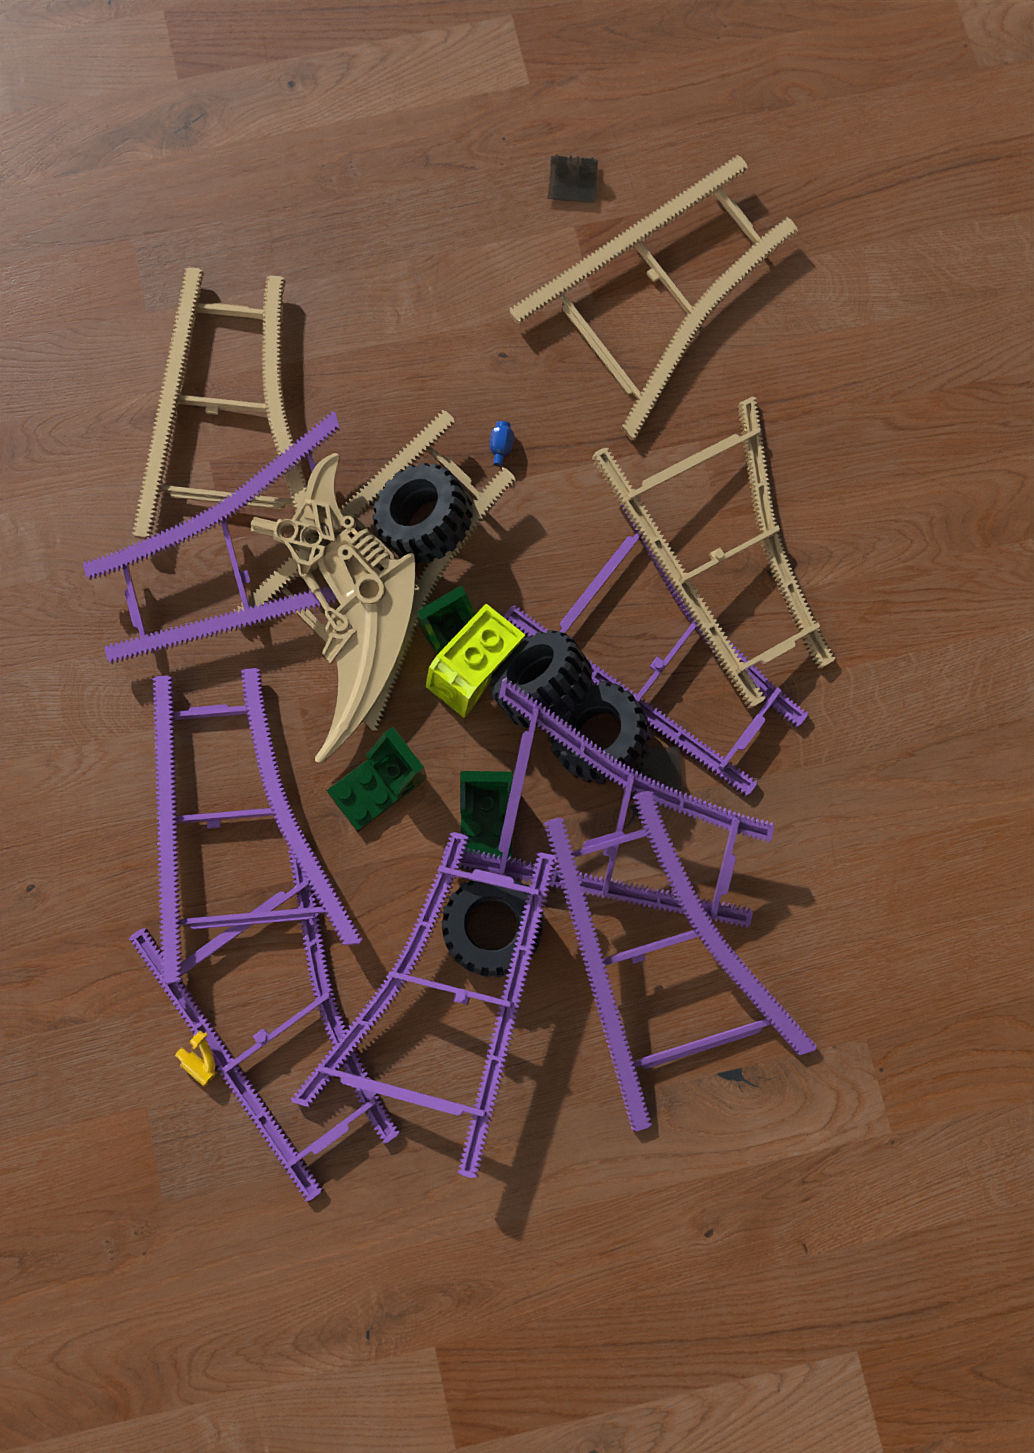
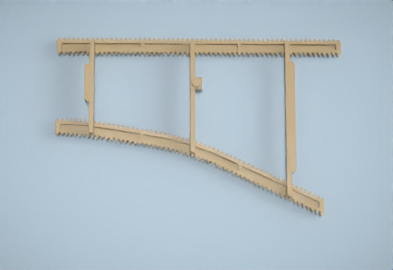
M736 155V158H732V161L725 162L724 166L721 165V168H717V171L714 170L713 174L706 175V178H702V181L699 180L698 184L695 183L694 186L691 185L690 189L687 188V191H683V194L679 193V197L672 198L671 202L668 201V204L664 203V207L660 206V210L656 209V212L653 211L648 217L645 216V220L641 219V222L638 221L637 225L630 226V229H626V232H622V235L618 234V238L614 237V240H611L610 243L607 242L606 246L603 245V248L599 247V251L595 250V254L587 255V259L580 260L579 264L576 263V267L572 265V269L568 268V272L560 273V277L556 276V280L549 281L548 285L545 284V288L541 286V290L537 289V293L529 294V298L525 297V301L521 300V303L518 302L517 306L514 305V309L510 307V316L517 324L521 325V321L525 322V319L528 320L529 316L532 317L533 313L536 314V310L540 312V308L544 309V305L548 307V303L552 304V300L556 301V298L561 299L564 303L563 311L627 394L633 393L637 398L633 408H631V412H629L621 427L630 440H635L636 436H638V432H640L643 424H645V420H647L652 408H654L659 396H661V392H663L677 364H679L684 352H686V348H688L695 334L704 324V321L707 320V317L712 314L715 307L717 308V305L723 301V298H726V295H729V292H732L735 286H738L745 277H748V274H751L752 270L754 271L755 267H758V264H761L768 255H771V252L773 253L774 250H777V247H780L781 244L783 245L787 239L790 240V237H793L798 232L797 226L791 219L786 217V220H783L782 223L779 222L778 226L776 225L775 228L768 231V234L760 238L754 231L751 222L736 203L730 200L723 192L721 187L724 188V185H728V182L731 183L732 179L735 180L736 177L739 178V175H743V172L746 173L747 164L741 156ZM714 193L754 246L752 245L751 249L745 252V255H742L738 261H735V264H732V267H729L728 271H725V274H722L692 307L641 241L644 242V239H648V236H652V233L656 234V230L663 229L664 225L667 226V223L671 224V220L675 221V217L682 216L687 210L690 211V207L694 208V205L697 206L698 202L705 201L706 197L709 198V194L713 195ZM633 246L650 266L651 269L647 271V275L653 283L660 279L687 314L674 333V336H672V340H670L665 352H663V356H661L642 392H639L564 294L568 290L571 291V287L575 288V284L579 286V282L583 283V279L587 280V277L590 278L591 274L598 273L599 269L602 270V266L606 267V264L610 265V261L614 262V259L617 260L618 256L625 255V251L629 252V248L633 249Z
M189 267L185 269L183 286H181L183 290H181L182 294H180L178 312H176L178 316H175L177 320L174 321L175 325L173 326L175 329H173V338H171L172 342H170L171 346L169 347L171 351H168L170 355L167 356L168 360L166 361L168 364H166V373H164V382H162V391H160L162 395L159 396L161 399L158 400L160 404H158L157 418H155V427H153L155 431H152L153 436L151 437L153 440L150 441L152 443L149 445L151 449L148 450L150 454H147L149 457L147 459L148 463H146L147 467L145 468L147 472H144L145 477L143 479L145 481L142 482L144 486H141L143 489L140 491L142 495H139L141 498L138 500L140 504L137 505L139 509H136L138 513L135 514L137 518H135L136 523H134L135 527L133 528L135 532H132V535L137 539L147 540V537L152 539L151 534L153 532L151 530L154 529L152 525H155L153 521L156 520L154 516L157 515L155 511H158L156 507L159 506L157 502H159L158 498L161 492L169 493L172 498L220 503V500L224 502V498L228 499L227 495L232 497L231 492L161 485L163 483L161 479H164L163 474H165L163 470H166L164 466L167 465L165 461L168 460L166 456H169L167 452H169L168 447H170V438H172V429H174L172 425L175 424L174 420L176 419L174 416L177 415L175 411H178L176 408L178 404L206 407L205 412L207 414L215 415L219 414L220 408L267 413L278 456H281V452L285 453V449L289 450V446L293 447L292 443L294 442L286 417L281 384V311H283L282 299H284L283 291H285L284 284L286 283L283 277L272 275L266 277L267 285H265L263 310L238 305L197 303L199 301L198 297H200L199 293H201V284H203L201 280H204L202 277L204 273L199 268ZM196 312L263 319L262 378L265 404L179 395L181 393L179 389H182L181 385L183 384L181 380H184L182 376H184V367H186V358H188V349H190L188 345H191L189 341H191L190 336H192L191 332H193L192 328L194 327L193 323H195ZM297 461L298 466L293 464L294 469L290 467V472L286 471L287 475L284 474L291 499L255 496L256 500L251 499L252 503L247 502L248 506L280 510L284 509L285 505L293 506L296 513L305 499L307 490L300 462ZM304 514L299 520L300 522L316 526L314 521L306 520ZM312 534L309 538L319 539V534Z
M753 396L740 402L737 406L740 408L738 412H740L739 416L741 417L739 421H742L740 425L742 426L741 430L743 432L741 434L743 436L739 437L737 434H734L645 479L642 482V487L637 490L631 489L632 485H628L630 481H625L627 477H623L624 473H620L622 468H618L619 464H615L617 460H613L614 456H610L612 452H607L609 448H603L595 452L592 460H595L594 464H598L597 468H601L599 472H603L602 476H606L604 480H609L607 484H611L610 489H614L612 493H616L615 497H619L617 501H622L620 505H624L623 509H627L625 513H629L628 518H632L630 522H635L633 526H637L635 530H640L638 534H643L641 538H645L644 543L648 542L646 547H650L649 551H653L651 555H656L654 559H658L657 563H661L659 568H664L662 572H666L664 576H669L667 580H672L670 583L674 584L672 589H677L675 593H680L678 597H682L680 601H685L683 606H687L686 610H690L688 614H693L691 618H695L694 623L698 622L696 627H701L699 631H704L702 635H706L704 640L709 639L707 644H711L709 648H714L712 652H717L715 657H719L718 661H722L720 665H725L723 669H727L726 674H730L728 678H733L731 682H736L734 687H738L736 691H741L739 695H744L742 700L746 699L745 704H749L747 708L759 705L764 701L765 696L761 697L763 692H758L760 688H756L757 684H753L755 679H750L752 675H747L749 671H745L746 669L759 662L762 664L770 662L793 649L796 645L795 642L800 639H805L803 643H807L805 647L809 648L808 652H812L810 656H814L812 660H817L815 664H819L817 668L829 665L836 658L831 657L833 653H829L831 649H826L829 645H824L826 641H822L824 637H820L822 633H818L820 625L818 622L814 624L816 621H812L814 616H810L812 612H808L810 607H805L808 603H804L806 599L801 598L804 594H800L802 590L797 589L800 585H796L798 581L793 580L796 576H791L794 572H790L792 568H788L790 564L787 563L789 560L785 559L787 557L784 555L785 551H782L784 547H780L783 543H779L781 539H779L780 535L777 533L780 528L779 525L775 526L777 522H774L776 518L773 517L775 514L772 513L774 510L771 509L773 505H771L772 501H770L772 497L769 496L771 494L768 487L770 483L767 482L769 479L766 478L768 476L766 473L767 469H765L767 465L764 464L766 460H763L766 456L763 455L765 452L762 451L764 447L762 446L763 442H761L763 438L760 437L762 435L760 433L761 425L758 424L760 422L757 415L759 411H756L758 407L755 400L757 398ZM744 443L743 447L746 448L744 450L746 452L745 457H747L745 461L748 462L746 465L749 466L747 468L749 470L748 475H750L748 479H750L749 484H752L749 487L752 489L750 493H753L751 495L753 498L752 502H754L752 506L755 507L753 511H756L754 515L757 516L755 520H758L756 524H758L757 529H760L758 531L760 535L725 554L721 548H718L709 554L712 561L689 573H683L685 568H681L682 564H678L680 560H675L677 556H672L674 552H670L672 547H667L669 543H665L666 539H662L664 535H659L661 531H657L658 527H654L656 522H652L653 518H649L651 514H646L648 510H644L645 506H641L643 502H638L640 497L637 496ZM764 542L761 546L765 547L763 551H767L764 555H768L766 558L770 560L768 564H772L769 568H772L771 572L775 573L773 577H777L774 581L779 582L777 586L781 587L778 590H783L781 593L785 595L783 599H787L785 603L789 604L787 608H791L789 612L793 613L791 617H795L793 621L797 622L795 626H799L797 630L801 632L744 663L739 662L741 658H737L738 653H734L736 649H731L733 645H728L730 641H726L728 636H723L725 632H720L722 628H718L719 623L715 624L717 619H712L714 615H710L712 611H707L709 606L705 607L706 602H702L704 598H699L701 594H696L698 590H694L695 585H691L693 581L689 580L756 544Z
M442 410V414L438 413L439 418L435 417L436 421L431 420L432 425L428 424L429 428L424 427L425 431H421L422 435L417 434L418 438L413 437L414 442L410 441L411 445L406 444L407 448L403 447L404 452L399 451L400 455L395 454L396 459L392 458L393 462L388 461L389 465L385 464L386 469L381 468L382 472L378 471L379 476L374 475L375 479L370 478L371 482H367L368 486L363 485L364 489L360 488L361 493L356 492L357 496L353 495L354 500L349 499L350 503L345 502L346 506H342L343 510L339 509L343 517L351 516L360 530L367 529L369 535L375 537L374 541L380 543L379 547H384V553L388 552L390 554L389 559L397 560L398 558L356 517L360 518L359 513L364 514L363 510L367 511L366 506L371 507L370 503L374 504L373 499L378 500L377 495L380 490L386 487L384 484L388 479L392 480L395 477L394 474L400 470L402 472L405 471L406 467L413 465L412 462L417 463L416 459H420L419 455L424 456L423 452H428L439 464L450 470L462 486L477 499L473 500L474 504L471 506L473 508V517L469 518L472 523L470 529L465 532L466 537L464 540L468 541L467 536L471 537V533H474V529H477L476 525H480L479 521H483L482 517H486L485 513H489L492 510V506H495L494 502L498 503L497 499H501L500 495L504 496L503 492L507 493L506 489H510L509 485L513 486L512 482L516 483L514 475L507 469L502 468L503 472L498 471L499 475L495 474L496 479L492 478L493 482L489 481L490 486L485 485L486 489H482L483 493L478 492L471 485V479L447 456L442 457L430 446H435L434 442L438 443L437 438L442 439L441 435L445 436L444 431L449 432L448 428L452 429L451 425H455L454 418L447 411ZM325 526V527H324L325 535H328V536H329L328 530H327V526ZM342 527V528L338 531L339 534L342 533L341 530H343V531L345 530L344 527ZM310 538L311 541H308V543L314 544L319 539ZM464 540L457 543V548L453 552L448 551L445 553V557L441 559L434 558L433 562L427 563L428 567H424L426 571H422L423 575H420L421 580L415 576V586L417 588L414 590L412 612L402 648L382 692L363 720L373 731H378L376 727L380 725L377 722L382 721L379 717H384L381 712H386L383 708L387 707L385 704L389 703L387 698H391L389 694L393 693L390 689H394L392 684H396L394 681L398 679L396 675H400L397 670H402L400 665H404L401 661H405L403 656H407L405 652L409 651L407 647H410V644L408 642H412L411 638L414 637L412 633H416L414 628H418L416 625L419 623L417 611L425 607V603H428L427 599H430V596L433 595L432 591H435L434 587H437L438 579H442L440 575H444L445 567H449L447 563L451 564V560H454L453 556H457L455 552L459 553L458 548L462 549L461 544L465 545ZM299 549L300 552L296 551L301 560L309 561L310 551ZM293 555V558L288 557L289 562L284 561L285 565L281 564L282 569L277 568L278 572L274 571L275 576L270 575L271 579L266 578L267 583L263 582L264 586L259 585L260 590L256 589L257 593L252 592L253 597L248 595L249 606L253 609L255 604L258 607L260 603L264 606L265 602H270L269 599L274 600L273 596L278 597L277 592L281 593L280 589L288 596L287 599H289V595L294 598V595L285 587L288 586L287 582L292 583L291 578L295 579V575L299 576L298 562ZM241 602L242 607L237 606V607H238V610H237L238 613H239V611H240V608L244 611V607H243V603H242V602ZM302 609L301 614L297 611L296 613L327 643L329 636L325 626L308 609H306V612Z

